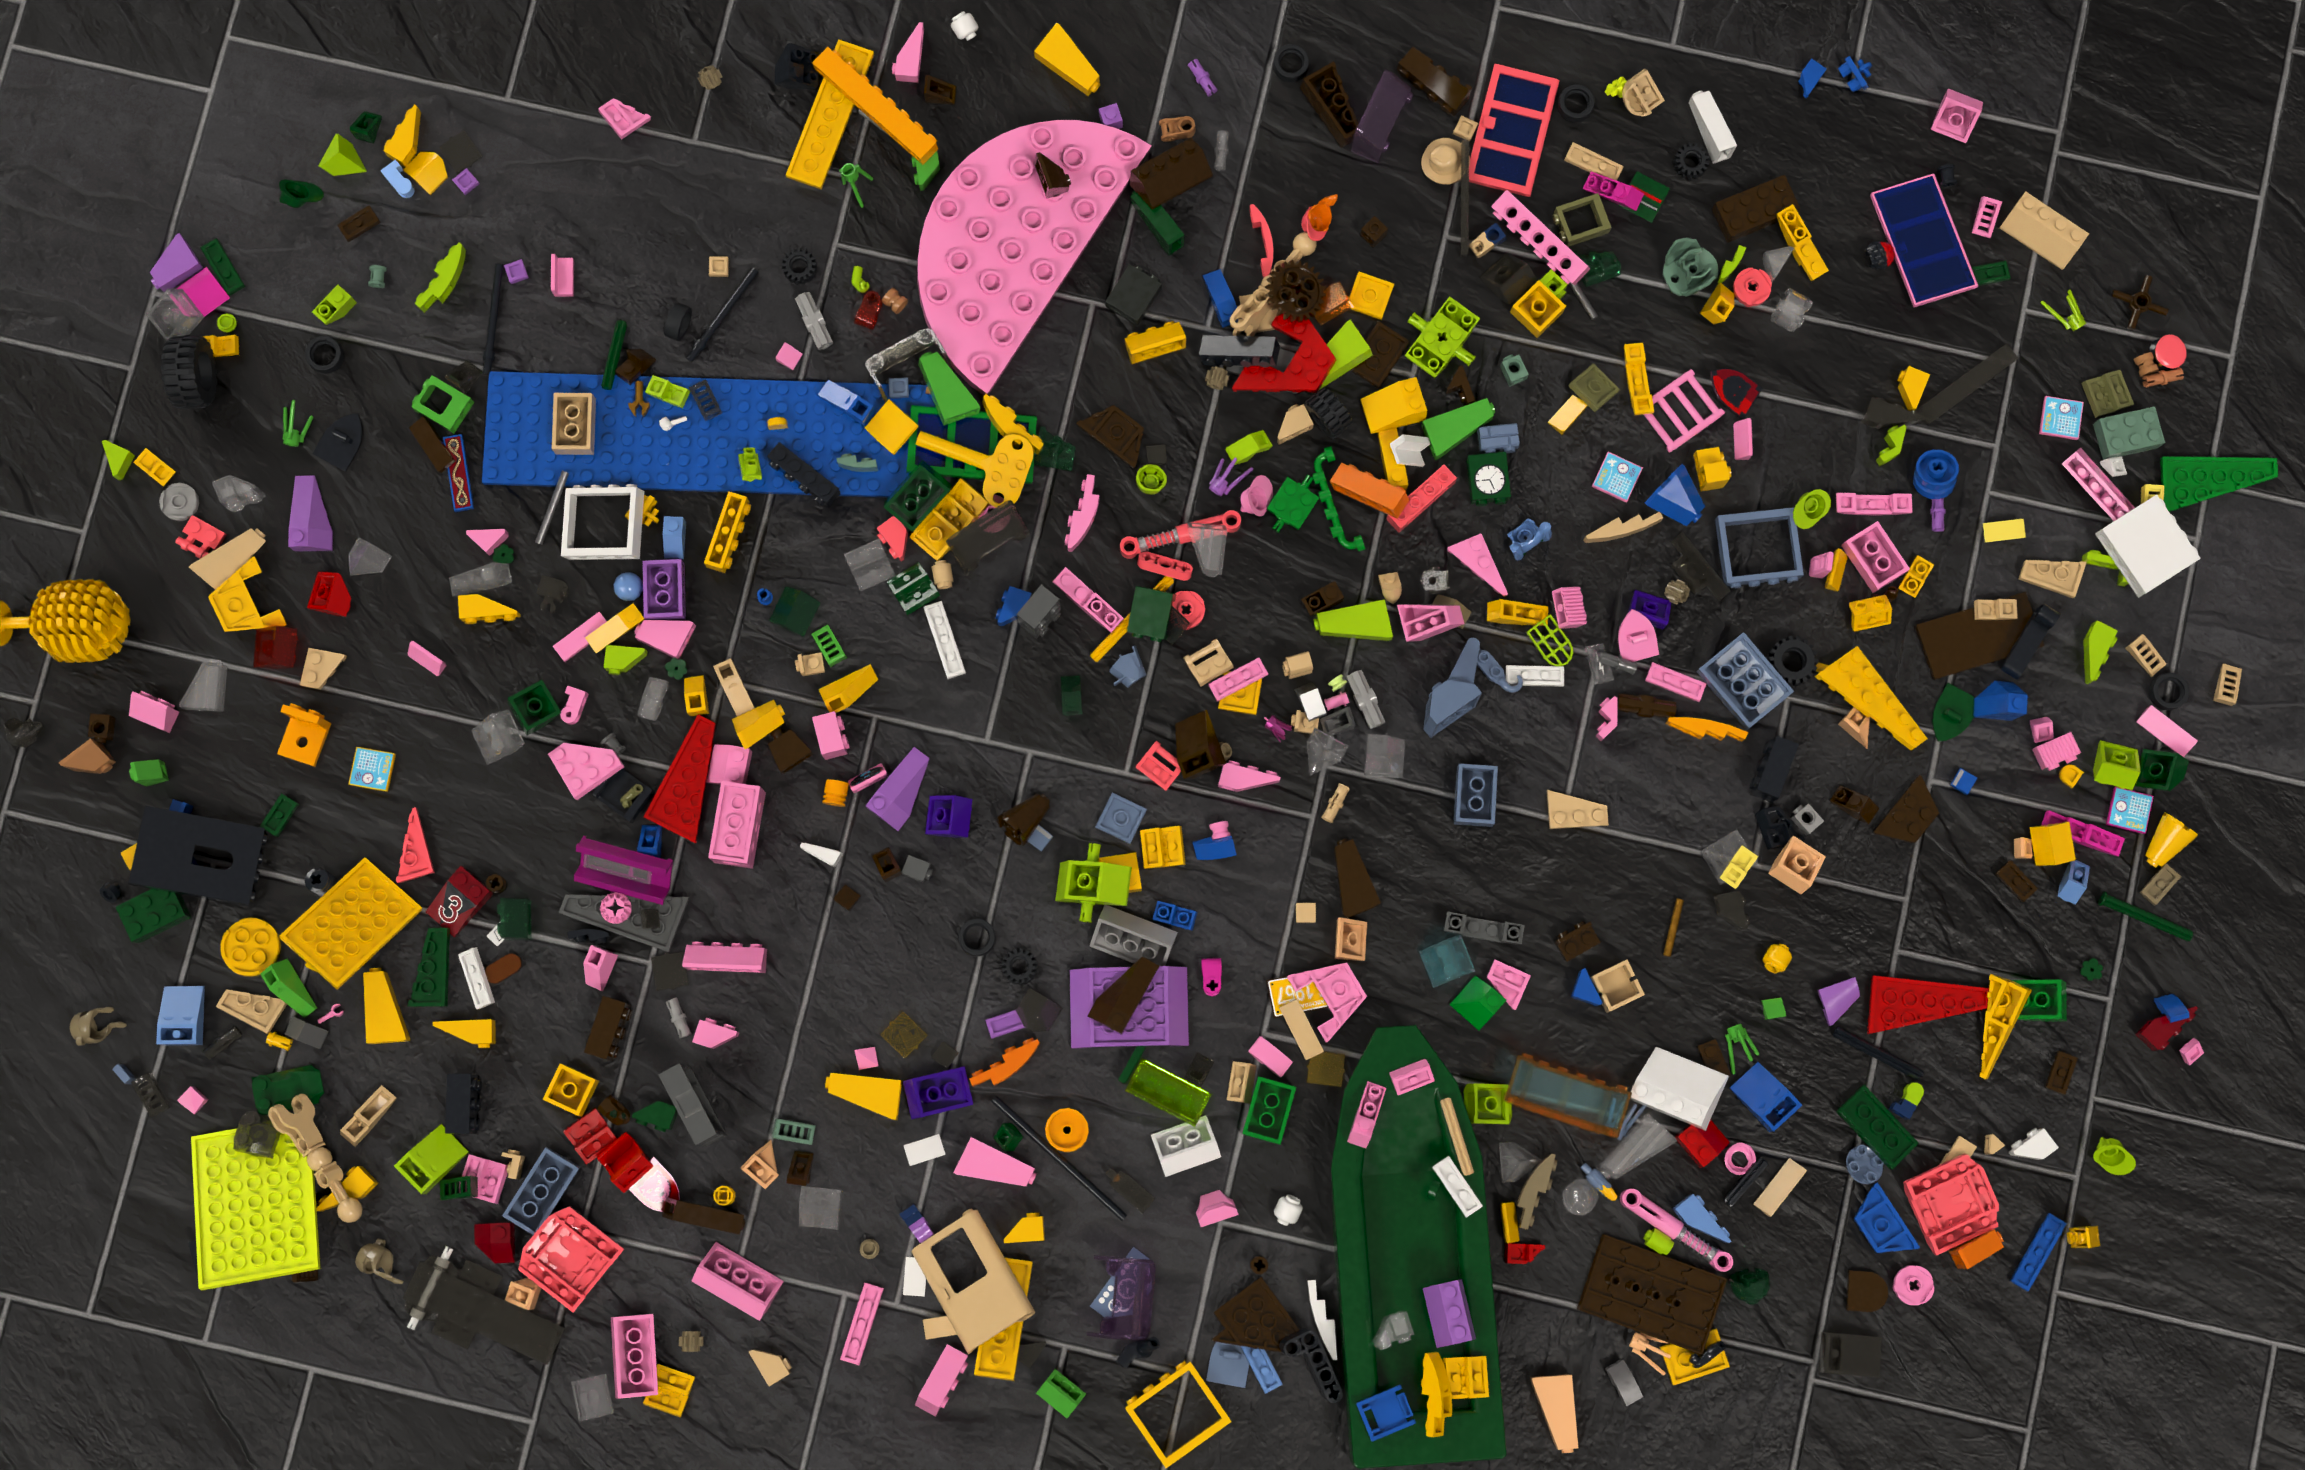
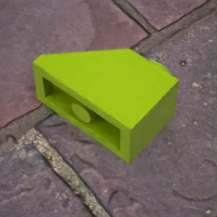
M606 645L604 669L612 675H620V672L626 673L645 658L648 652L645 648Z

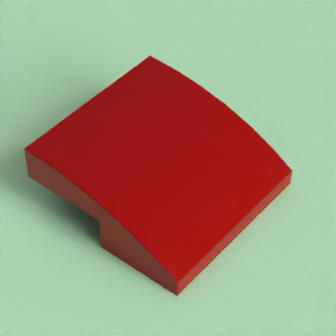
M596 1107L563 1130L586 1165L597 1158L618 1139Z

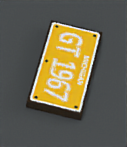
M1287 976L1266 980L1274 1019L1284 1017L1279 1007L1295 999H1298L1304 1013L1329 1008L1314 982L1295 992Z

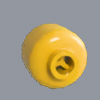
M1784 944L1770 945L1763 957L1764 966L1772 973L1784 972L1792 959L1789 948Z

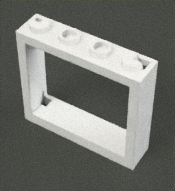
M627 484L626 487L608 485V487L602 488L600 485H591V488H585L584 486L574 485L573 488H566L561 556L568 560L640 559L644 491L637 488V485ZM630 495L627 547L574 548L577 496Z

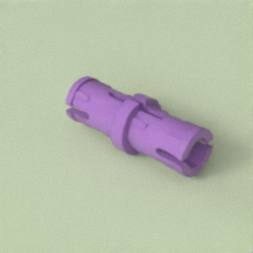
M1194 59V64L1191 61L1188 67L1195 75L1196 82L1201 84L1209 97L1212 95L1211 91L1215 94L1218 89L1209 78V73L1205 72L1199 63V60Z
M1944 498L1931 499L1932 531H1944V514H1946Z

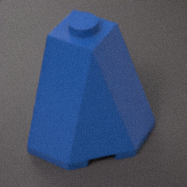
M1683 464L1645 502L1647 506L1685 526L1692 521L1696 523L1702 517L1700 512L1705 508Z
M1993 681L1983 692L1974 698L1973 717L2012 721L2027 714L2028 695L2014 682Z

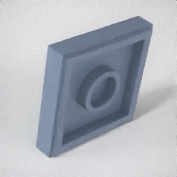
M1112 792L1095 828L1131 844L1147 809Z

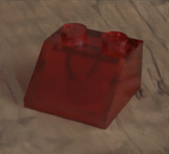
M282 626L256 629L253 667L273 669L294 667L296 662L295 648L298 641L297 629Z

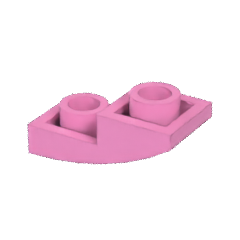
M1261 1036L1258 1037L1248 1050L1261 1064H1265L1278 1077H1282L1293 1063L1280 1050Z

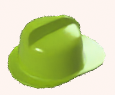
M1815 489L1803 494L1793 510L1795 524L1799 528L1809 529L1823 518L1831 507L1829 494L1821 489Z
M2100 1138V1142L2093 1154V1159L2099 1165L2114 1175H2125L2134 1170L2136 1166L2135 1159L2119 1140Z

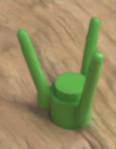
M847 163L839 169L842 184L846 185V181L850 183L860 207L863 208L864 205L856 188L855 181H857L859 173L871 181L873 177L862 170L858 164L854 166L851 163Z
M292 400L289 427L287 407L283 408L284 433L282 440H284L283 444L298 447L299 442H304V437L313 420V416L309 417L301 435H299V431L293 429L295 400Z
M1742 1024L1728 1028V1034L1725 1035L1728 1043L1731 1073L1733 1075L1735 1074L1732 1040L1734 1043L1741 1042L1750 1062L1753 1061V1058L1745 1043V1039L1757 1056L1759 1055L1758 1050Z

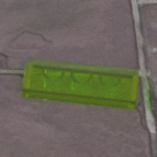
M1141 1059L1125 1089L1126 1092L1194 1127L1212 1095L1144 1059Z

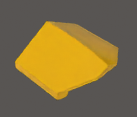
M420 152L403 169L429 195L448 178L444 161L435 152Z

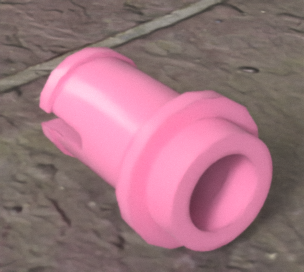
M1340 692L1339 695L1324 699V702L1329 711L1342 705L1346 706L1349 700L1346 692Z

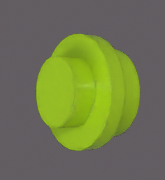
M226 313L218 318L217 326L221 331L228 333L236 328L237 321L233 315Z

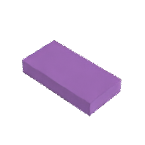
M1023 1007L985 1020L991 1039L1029 1027Z

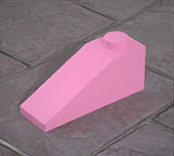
M922 22L918 23L897 55L896 63H893L892 74H895L896 81L919 83L924 36Z

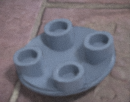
M1859 1145L1849 1151L1846 1158V1167L1854 1180L1861 1184H1872L1881 1177L1884 1162L1870 1147Z

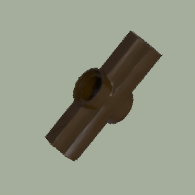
M1619 693L1617 697V711L1636 713L1640 717L1652 718L1655 716L1668 719L1669 717H1675L1677 702L1658 700L1656 697L1648 695L1633 696Z

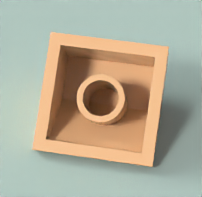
M1792 836L1775 859L1768 874L1799 894H1802L1811 887L1826 856L1795 836Z

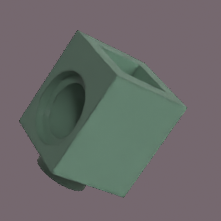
M1509 355L1503 359L1500 365L1509 387L1527 380L1529 374L1520 355ZM1509 366H1516L1518 372H1511Z

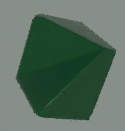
M1003 1123L994 1136V1140L1003 1151H1014L1023 1138V1135L1012 1123Z

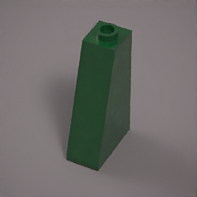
M1133 191L1132 196H1130L1132 205L1166 254L1170 256L1184 247V233L1162 205L1152 210Z

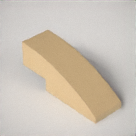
M381 1085L340 1130V1135L356 1147L383 1117L396 1100V1097Z

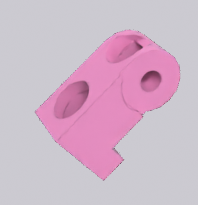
M567 686L565 693L569 695V698L560 716L565 723L573 725L579 721L589 694Z

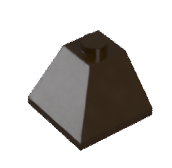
M1040 152L1036 153L1034 165L1046 198L1068 192L1069 185H1071L1069 175L1065 174L1060 166Z

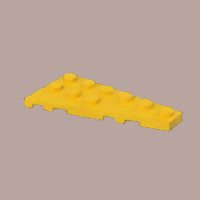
M1858 646L1814 676L1819 681L1823 680L1829 685L1828 688L1832 691L1836 690L1844 696L1845 701L1866 717H1871L1878 722L1877 725L1891 732L1893 737L1909 750H1913L1928 739Z

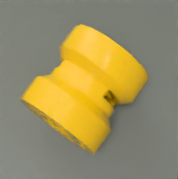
M729 1186L718 1187L713 1195L715 1202L722 1206L732 1204L736 1197L735 1191Z

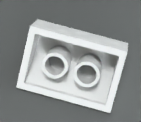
M1206 1115L1151 1135L1165 1177L1221 1157Z

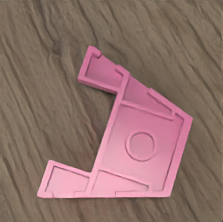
M1347 963L1287 976L1295 992L1314 982L1332 1012L1334 1018L1317 1027L1325 1042H1328L1367 997Z

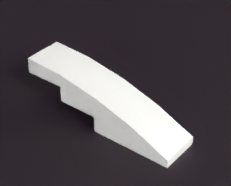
M1307 1280L1309 1301L1315 1324L1332 1360H1337L1334 1319H1326L1325 1300H1317L1316 1280Z

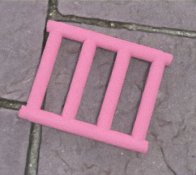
M1692 369L1652 396L1653 405L1656 402L1660 405L1682 436L1673 441L1653 414H1643L1667 445L1666 449L1669 453L1725 414L1724 410L1716 406L1696 380ZM1688 381L1712 412L1710 416L1703 419L1679 388L1684 382ZM1670 392L1675 394L1697 423L1690 430L1685 427L1663 398Z

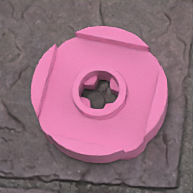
M1906 1266L1895 1275L1893 1291L1898 1299L1905 1304H1924L1930 1300L1934 1293L1932 1275L1921 1266ZM1916 1280V1285L1919 1288L1917 1290H1910V1281L1914 1282Z

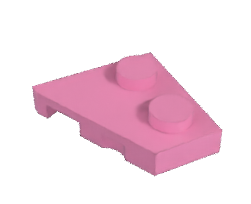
M1494 960L1486 978L1498 993L1506 999L1508 1005L1513 1010H1516L1531 975Z

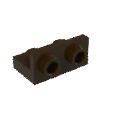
M1582 921L1574 926L1576 930L1571 933L1566 930L1557 936L1559 939L1555 941V944L1566 962L1601 943L1591 926V922L1586 924L1585 921Z

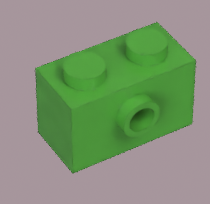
M1054 1369L1036 1393L1066 1418L1070 1416L1086 1395L1085 1392L1056 1369Z

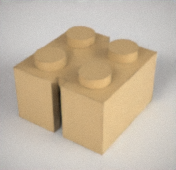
M1628 960L1590 977L1597 992L1602 994L1600 998L1606 1013L1645 995L1637 979L1632 982L1629 980L1635 974Z

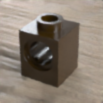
M1374 216L1361 229L1360 236L1374 248L1387 236L1388 228Z
M90 714L88 737L99 743H106V740L113 741L116 718L111 715ZM104 725L105 730L99 734V727Z

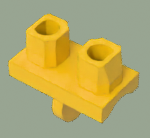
M644 495L642 524L644 523L648 527L652 521L655 523L659 522V519L655 517L659 510L654 508L657 501L651 495L649 497ZM629 510L625 514L627 520H629Z

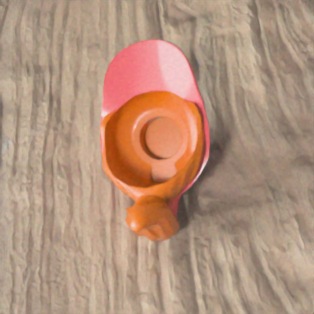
M1337 194L1324 197L1318 204L1309 207L1305 212L1301 226L1303 231L1308 233L1311 240L1319 241L1324 238L1332 220L1330 206H1333L1337 201Z

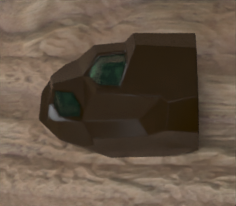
M611 1094L597 1108L602 1115L615 1125H624L630 1121V1113L627 1108Z

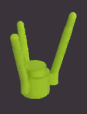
M2068 290L2069 295L2066 296V299L2074 314L2067 317L2068 322L2048 304L2041 301V304L2067 330L2071 328L2074 332L2087 324L2071 290Z

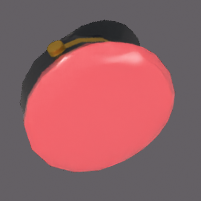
M2165 335L2161 339L2153 341L2149 347V352H2152L2154 356L2153 360L2158 366L2163 368H2177L2186 359L2187 350L2185 344L2175 335Z

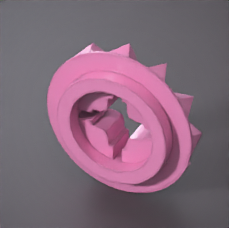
M617 892L607 894L600 906L602 917L612 924L624 922L630 916L632 909L630 900L624 894ZM615 900L618 906L624 907L617 910L616 916L613 910L608 909V907L614 906Z

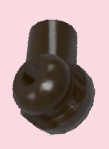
M1890 586L1882 595H1886L1889 602L1892 603L1898 596V589L1895 586ZM1871 594V598L1881 596L1879 594Z

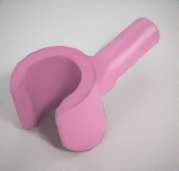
M334 1004L331 1011L319 1018L318 1022L322 1023L333 1016H342L344 1011L340 1013L334 1012L341 1005Z

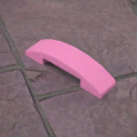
M1836 493L1837 513L1852 515L1912 513V494L1856 495V493Z

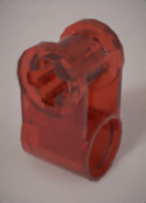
M869 291L865 294L861 306L856 313L854 324L871 330L874 329L883 304L877 292ZM875 298L877 302H873L871 305L869 301H873Z

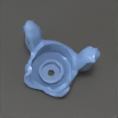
M1528 518L1519 527L1507 534L1513 543L1509 547L1513 552L1515 560H1521L1526 552L1540 542L1550 540L1552 536L1550 523L1543 522L1538 528L1534 520Z

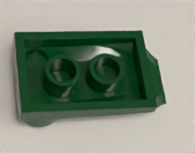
M312 1065L252 1078L255 1106L261 1117L267 1116L269 1109L278 1104L283 1105L288 1111L293 1110L291 1102L296 1095H307L311 1103L315 1105L319 1104V1099L324 1094L321 1072Z

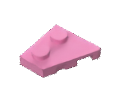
M614 98L598 108V112L621 140L651 120L648 114L645 113L644 115L637 112L635 108L624 105Z

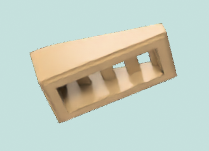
M2144 634L2138 636L2125 648L2151 677L2166 665ZM2141 644L2143 647L2137 650L2136 647ZM2146 649L2148 653L2142 656L2141 653ZM2152 655L2153 658L2147 663L2146 659ZM2157 661L2158 664L2152 669L2150 665Z
M2222 664L2213 701L2230 706L2236 704L2242 669ZM2226 670L2234 672L2235 676L2226 674ZM2225 678H2228V679H2231V680H2234V681H2233V683H2231V682L2225 681ZM2224 685L2232 687V690L2224 688ZM2223 692L2229 693L2230 697L2222 695Z

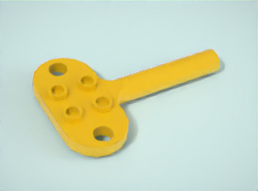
M920 431L916 441L917 446L984 470L986 473L983 483L984 497L989 504L997 508L1010 507L1017 502L1034 456L1033 445L1029 439L1015 433L1002 438L992 455L980 453ZM1020 439L1023 442V447L1021 449L1014 448L1013 440ZM995 493L1003 494L1004 501L1002 503H997L994 500Z

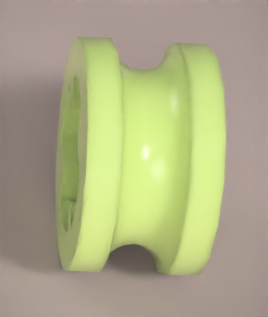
M1342 674L1328 683L1329 686L1333 687V692L1347 683L1346 680L1342 679Z

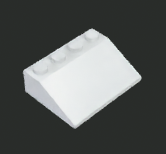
M1656 1047L1637 1077L1629 1097L1634 1102L1706 1131L1729 1076Z

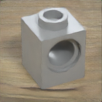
M1802 804L1793 811L1795 815L1790 818L1806 836L1824 822L1810 804L1804 807ZM1802 814L1809 815V823H1805L1802 820Z

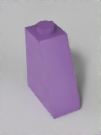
M180 233L174 237L150 271L153 277L151 282L156 289L160 288L164 293L204 269L186 239Z

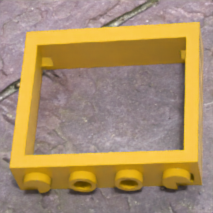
M1184 1360L1175 1367L1177 1370L1170 1375L1167 1372L1159 1378L1160 1383L1155 1386L1150 1384L1142 1390L1144 1392L1143 1395L1138 1398L1135 1395L1126 1401L1128 1404L1125 1407L1126 1411L1165 1468L1175 1463L1232 1422L1191 1361L1186 1363ZM1189 1370L1221 1418L1166 1457L1133 1409Z

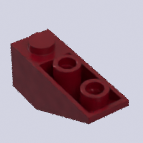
M2196 1006L2187 1008L2189 1018L2172 1023L2169 1022L2166 1015L2149 1020L2135 1035L2152 1051L2163 1050L2169 1044L2168 1040L2170 1037L2178 1035L2183 1029L2181 1026L2185 1022H2190L2196 1016L2194 1012L2198 1008Z

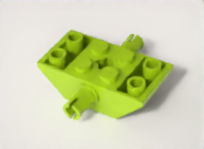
M1450 296L1431 321H1425L1414 312L1412 317L1409 318L1408 323L1420 330L1421 333L1404 357L1434 378L1446 368L1455 356L1467 364V366H1470L1476 356L1465 350L1463 344L1480 318ZM1439 338H1444V339H1445V340H1442L1441 342L1438 341Z
M1092 843L1088 844L1087 860L1060 862L1055 899L1057 902L1080 903L1079 921L1088 923L1092 922V910L1095 904L1127 906L1132 869L1129 866L1099 862L1101 845L1095 843L1093 845Z

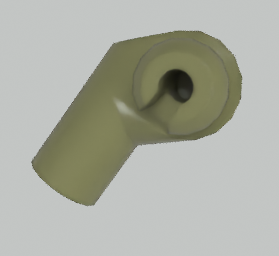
M635 784L621 797L620 803H622L623 808H630L633 804L632 800L643 791V787L640 784Z

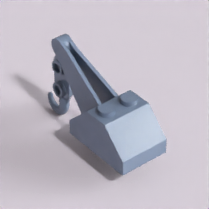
M1476 638L1468 639L1449 679L1444 683L1439 682L1432 687V692L1429 694L1426 704L1423 730L1432 738L1476 707L1482 694L1474 684L1476 666L1481 669L1490 681L1500 685L1505 691L1510 693L1517 692L1522 688V677L1517 675L1518 684L1516 686L1509 685L1503 668L1488 651L1480 649L1479 640Z

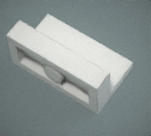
M1402 434L1390 443L1397 464L1419 467L1425 465L1420 451L1430 445L1428 437Z

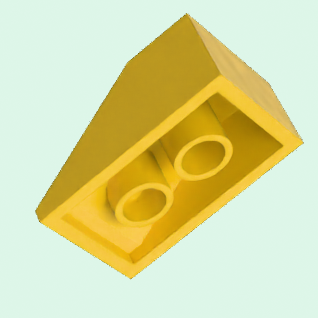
M1417 377L1398 381L1360 399L1371 434L1426 420L1427 408Z

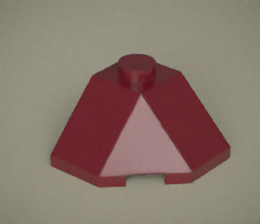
M514 1223L474 1224L475 1245L494 1263H515Z

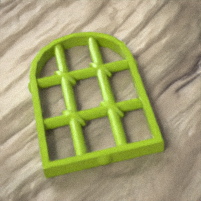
M1551 614L1526 632L1543 656V659L1550 665L1564 666L1572 659L1573 647L1564 632L1559 629ZM1550 618L1556 629H1550L1545 620ZM1541 623L1549 632L1545 637L1537 629V626ZM1533 629L1541 638L1537 643L1529 633ZM1559 631L1566 640L1563 644L1558 641L1554 635L1555 632ZM1550 636L1551 638L1553 637L1559 646L1555 650L1546 641ZM1539 644H1545L1551 653L1546 656L1539 647ZM1566 644L1569 645L1570 656L1563 648ZM1559 650H1562L1568 659L1563 664L1555 654ZM1554 657L1558 665L1552 663L1548 658Z

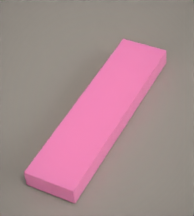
M864 1283L840 1360L860 1365L884 1288Z

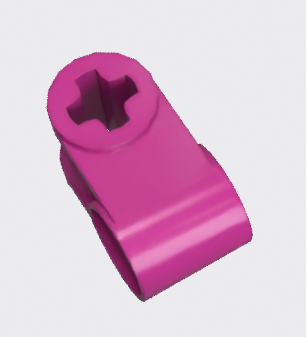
M1221 958L1201 959L1204 992L1208 996H1216L1221 989ZM1210 982H1214V985L1218 986L1214 991L1207 987L1210 985Z

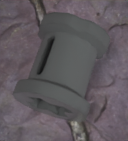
M615 733L609 734L601 741L602 746L605 745L607 749L614 750L618 756L626 750V747L622 746L616 739Z

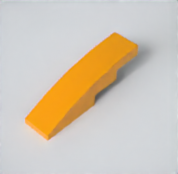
M1669 717L1665 724L1700 740L1707 734L1720 741L1727 735L1742 742L1748 734L1747 731L1731 725L1706 719Z

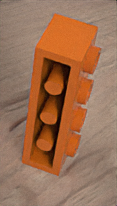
M1341 463L1330 480L1335 491L1397 519L1409 502L1404 488L1392 486L1387 480L1382 478L1379 480L1367 471L1361 472L1352 464L1346 465Z

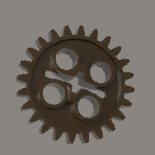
M1291 260L1288 264L1285 261L1281 266L1275 267L1276 271L1270 272L1272 277L1267 278L1270 284L1265 286L1266 289L1270 290L1265 296L1271 297V300L1267 303L1274 304L1271 310L1277 309V316L1284 314L1283 320L1290 317V322L1296 319L1298 322H1301L1303 318L1306 321L1310 319V316H1315L1316 312L1321 310L1319 305L1324 304L1321 298L1326 296L1325 293L1321 292L1326 286L1320 285L1324 279L1317 278L1320 272L1314 274V266L1308 269V262L1301 266V260H1298L1296 263ZM1288 275L1292 276L1293 283L1288 280ZM1304 283L1309 284L1310 290L1305 288ZM1281 292L1286 294L1287 300L1281 297ZM1298 300L1303 302V308L1299 306Z

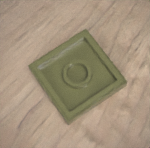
M1594 363L1568 385L1594 412L1599 410L1620 391Z

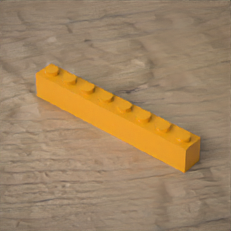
M827 47L812 62L815 70L917 161L924 165L938 150L936 138L929 133L927 135L922 131L923 127L917 121L913 123L906 111L896 108V103L890 97L886 99L882 95L883 92L876 85L872 86L869 84V79L862 73L859 75L855 71L856 68L849 61L847 63L843 61L842 55L834 49L832 51Z

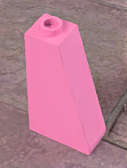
M972 1137L953 1172L957 1175L1026 1187L1028 1183L1032 1185L1037 1175L1034 1173L1035 1168Z

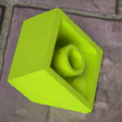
M2100 740L2093 768L2094 781L2117 786L2121 789L2133 790L2141 772L2138 750Z

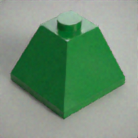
M1474 976L1449 1005L1479 1031L1506 1002V999L1490 985Z

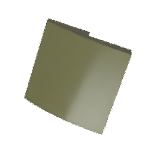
M2121 370L2106 373L2081 383L2095 418L2134 405Z

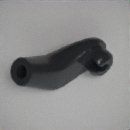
M1722 1341L1715 1342L1707 1346L1702 1355L1692 1354L1689 1362L1693 1364V1368L1702 1367L1724 1351L1726 1346Z

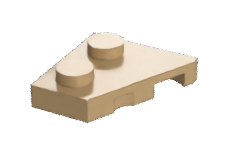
M308 648L300 685L321 690L326 684L327 679L336 672L335 669L346 659V655Z

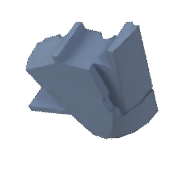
M1135 645L1132 646L1133 653L1123 656L1120 654L1119 659L1111 667L1109 672L1119 679L1113 683L1114 687L1119 683H1123L1129 688L1147 675Z

